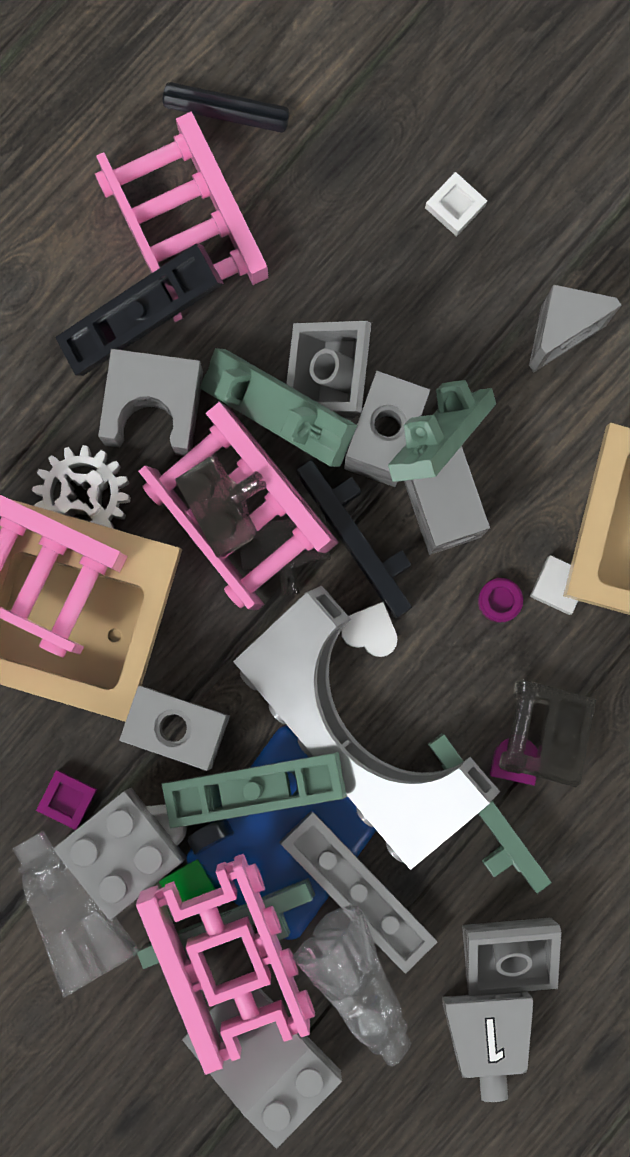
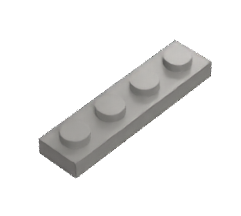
M312 810L280 841V844L405 974L437 943V940Z

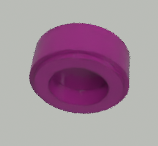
M496 578L489 581L482 587L478 595L480 612L485 618L496 623L512 620L520 613L523 606L521 589L515 582L506 578Z

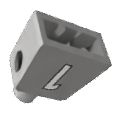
M527 991L442 997L462 1077L480 1078L482 1101L501 1102L507 1100V1075L527 1073L533 998Z

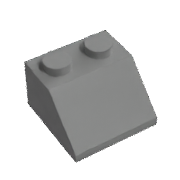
M371 322L293 323L287 385L347 420L351 421L362 412Z

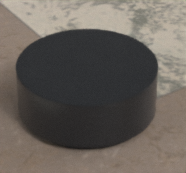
M227 819L217 820L190 835L187 841L194 855L230 837L234 832Z

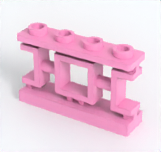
M244 854L235 856L232 862H223L217 865L216 875L221 885L219 889L182 902L173 881L165 884V887L161 889L156 885L141 891L136 903L144 927L205 1075L223 1069V1062L228 1059L235 1061L241 1058L242 1047L237 1035L276 1021L282 1039L286 1042L293 1039V1035L298 1033L301 1038L310 1035V1018L315 1017L314 1007L307 990L299 992L293 976L299 974L294 956L290 948L282 950L276 935L282 932L276 911L273 906L265 908L259 893L265 890L260 871L256 864L248 865ZM234 879H237L258 930L256 934L248 916L226 925L222 921L217 906L236 900L238 891L233 881ZM166 905L169 906L175 922L196 914L201 916L207 932L187 939L186 950L189 959L186 956ZM242 937L255 971L216 986L203 951ZM268 964L272 965L292 1015L290 1017L286 1013L282 1000L260 1008L255 1003L251 991L271 984V973ZM201 990L204 992L209 1007L232 998L235 1000L240 1015L221 1022L220 1034L223 1042H221Z

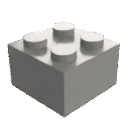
M132 788L123 791L53 848L109 921L139 897L141 891L151 888L186 858V855L178 845L176 846L173 843L170 835L154 815L150 814L146 805Z

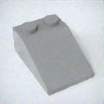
M261 988L251 991L258 1008L273 1003ZM234 998L216 1004L209 1011L221 1042H223L220 1034L221 1022L240 1015ZM275 1021L237 1035L242 1047L241 1058L235 1061L228 1059L223 1062V1069L209 1074L241 1113L277 1149L342 1082L341 1070L308 1036L301 1038L298 1033L293 1035V1039L284 1042ZM187 1033L183 1037L182 1041L198 1059L192 1041L189 1037V1034Z

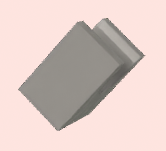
M111 349L98 434L103 444L120 448L124 442V428L128 418L135 411L144 407H157L165 410L173 417V430L170 435V442L175 454L185 456L191 451L201 392L200 386L203 378L200 361Z
M376 371L357 424L358 426L346 454L344 469L396 487L397 482L392 481L388 464L406 445L404 424L410 418L422 415L430 389ZM381 417H392L399 424L400 431L391 437L382 436L377 432L375 422Z
M462 446L436 477L404 481L429 555L479 539L490 529Z
M138 686L119 741L208 771L213 768L230 715L172 697L148 687ZM170 715H179L186 722V734L179 741H171L163 733V723Z

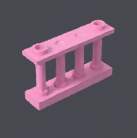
M192 111L176 118L179 134L173 137L174 142L114 170L104 152L96 156L101 167V171L95 173L96 179L106 198L114 195L151 273L160 268L159 262L189 249L196 243L199 244L219 234L221 238L229 235L235 250L229 252L231 257L213 264L222 280L236 273L240 276L248 274L252 285L268 279V267ZM180 158L184 161L192 159L197 173L192 175L193 180L138 206L130 207L121 188L122 185ZM199 196L202 199L210 196L216 209L215 212L211 213V219L151 247L149 246L139 224ZM165 284L173 301L179 298L175 289ZM181 313L173 317L175 322L183 319Z
M218 402L206 413L214 425L209 428L211 433L163 475L157 469L144 466L138 472L146 480L143 489L157 505L160 506L163 503L166 505L228 583L224 590L229 598L239 608L246 606L249 610H259L265 604L255 591L303 550L310 551L315 548L317 552L326 554L339 542L231 408ZM232 445L241 456V459L237 462L239 467L188 509L173 489L221 447L227 449ZM259 479L269 491L264 496L266 501L215 543L200 522L250 480L254 483ZM287 513L297 526L292 530L294 535L243 577L227 557L276 515L282 517Z
M0 495V526H2L0 530V572L18 535L23 536L26 529H29L42 536L38 543L42 545V548L11 611L0 606V618L42 638L39 647L64 658L67 651L81 654L84 646L68 639L99 574L104 575L108 567L120 573L128 556ZM69 548L83 555L79 562L83 566L52 630H49L28 620V617L58 555H64L66 549Z

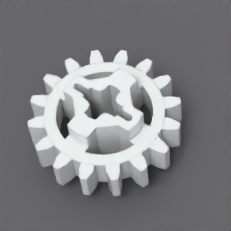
M84 445L81 448L80 456H75L69 447L64 448L65 459L62 461L51 455L48 458L53 467L50 472L39 469L37 472L45 482L44 485L34 486L32 489L35 494L43 496V500L34 506L71 517L76 514L89 515L92 519L90 522L114 529V526L110 521L113 517L125 519L126 515L119 509V504L130 502L131 497L120 492V489L127 486L129 481L123 476L115 477L121 468L117 461L111 462L106 466L107 454L104 451L100 450L93 458L91 457L89 447ZM79 466H88L97 470H92L88 474H77L71 469ZM59 479V481L62 483L60 497L56 501H54V488ZM71 480L85 490L88 489L87 494L90 497L89 501L94 506L93 509L86 503L83 504L80 500H75L77 495L74 492V487L70 484ZM110 485L111 496L105 510L102 507V494Z

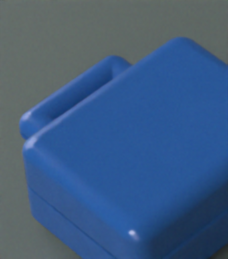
M285 725L275 732L251 767L309 756L300 748L298 737ZM288 772L291 794H293L297 788V781L294 774ZM347 796L340 800L229 818L227 820L234 834L199 854L194 855L192 849H190L187 854V864L199 859L214 887L219 889L221 885L216 875L217 865L223 862H232L235 856L244 854L248 865L256 864L262 876L265 890L259 892L261 897L309 878L315 893L313 900L283 913L290 929L289 936L284 939L294 940L302 935L330 895L280 844V841L311 810L356 857L359 856L377 830L361 820L356 811V805ZM234 879L233 881L238 892L237 898L233 902L240 906L245 904L246 901L237 879Z

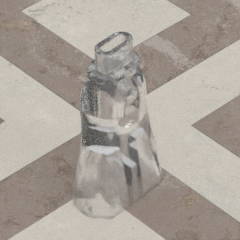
M44 831L13 848L22 865L17 870L19 874H25L22 876V884L27 903L43 939L51 968L63 997L70 995L137 955L139 948L116 917L109 921L53 850V846Z
M358 905L340 907L335 911L327 913L314 928L313 934L315 937L304 941L292 958L315 987L335 1007L355 1038L366 1045L374 1055L381 1054L388 1066H394L402 1060L411 1046V1041L406 1035L407 1022L404 1018H401L403 1014L401 1006L381 966L363 911L360 910Z

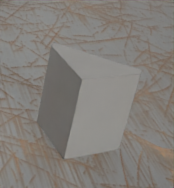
M553 285L540 310L529 363L532 371L536 372L606 327L622 306L618 299Z
M552 918L462 925L469 996L558 989L561 928Z

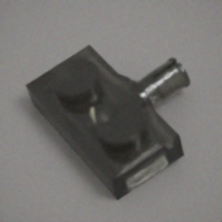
M212 456L176 478L175 481L216 558L225 557L259 535L249 516L246 499L265 489L266 482L260 481L263 479V476L255 471L237 484L227 475L219 458Z
M325 514L317 515L326 526ZM291 519L270 521L240 546L243 571L253 570L294 535L292 530L297 527ZM315 548L310 551L305 549L279 571L281 596H289L288 578L291 581L292 596L300 594L296 568L309 562L331 560L330 550L325 554L317 552Z

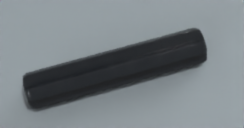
M173 82L167 83L164 88L162 101L163 106L168 109L187 113L192 111L196 115L280 133L285 132L288 126L290 113L289 109L285 106Z

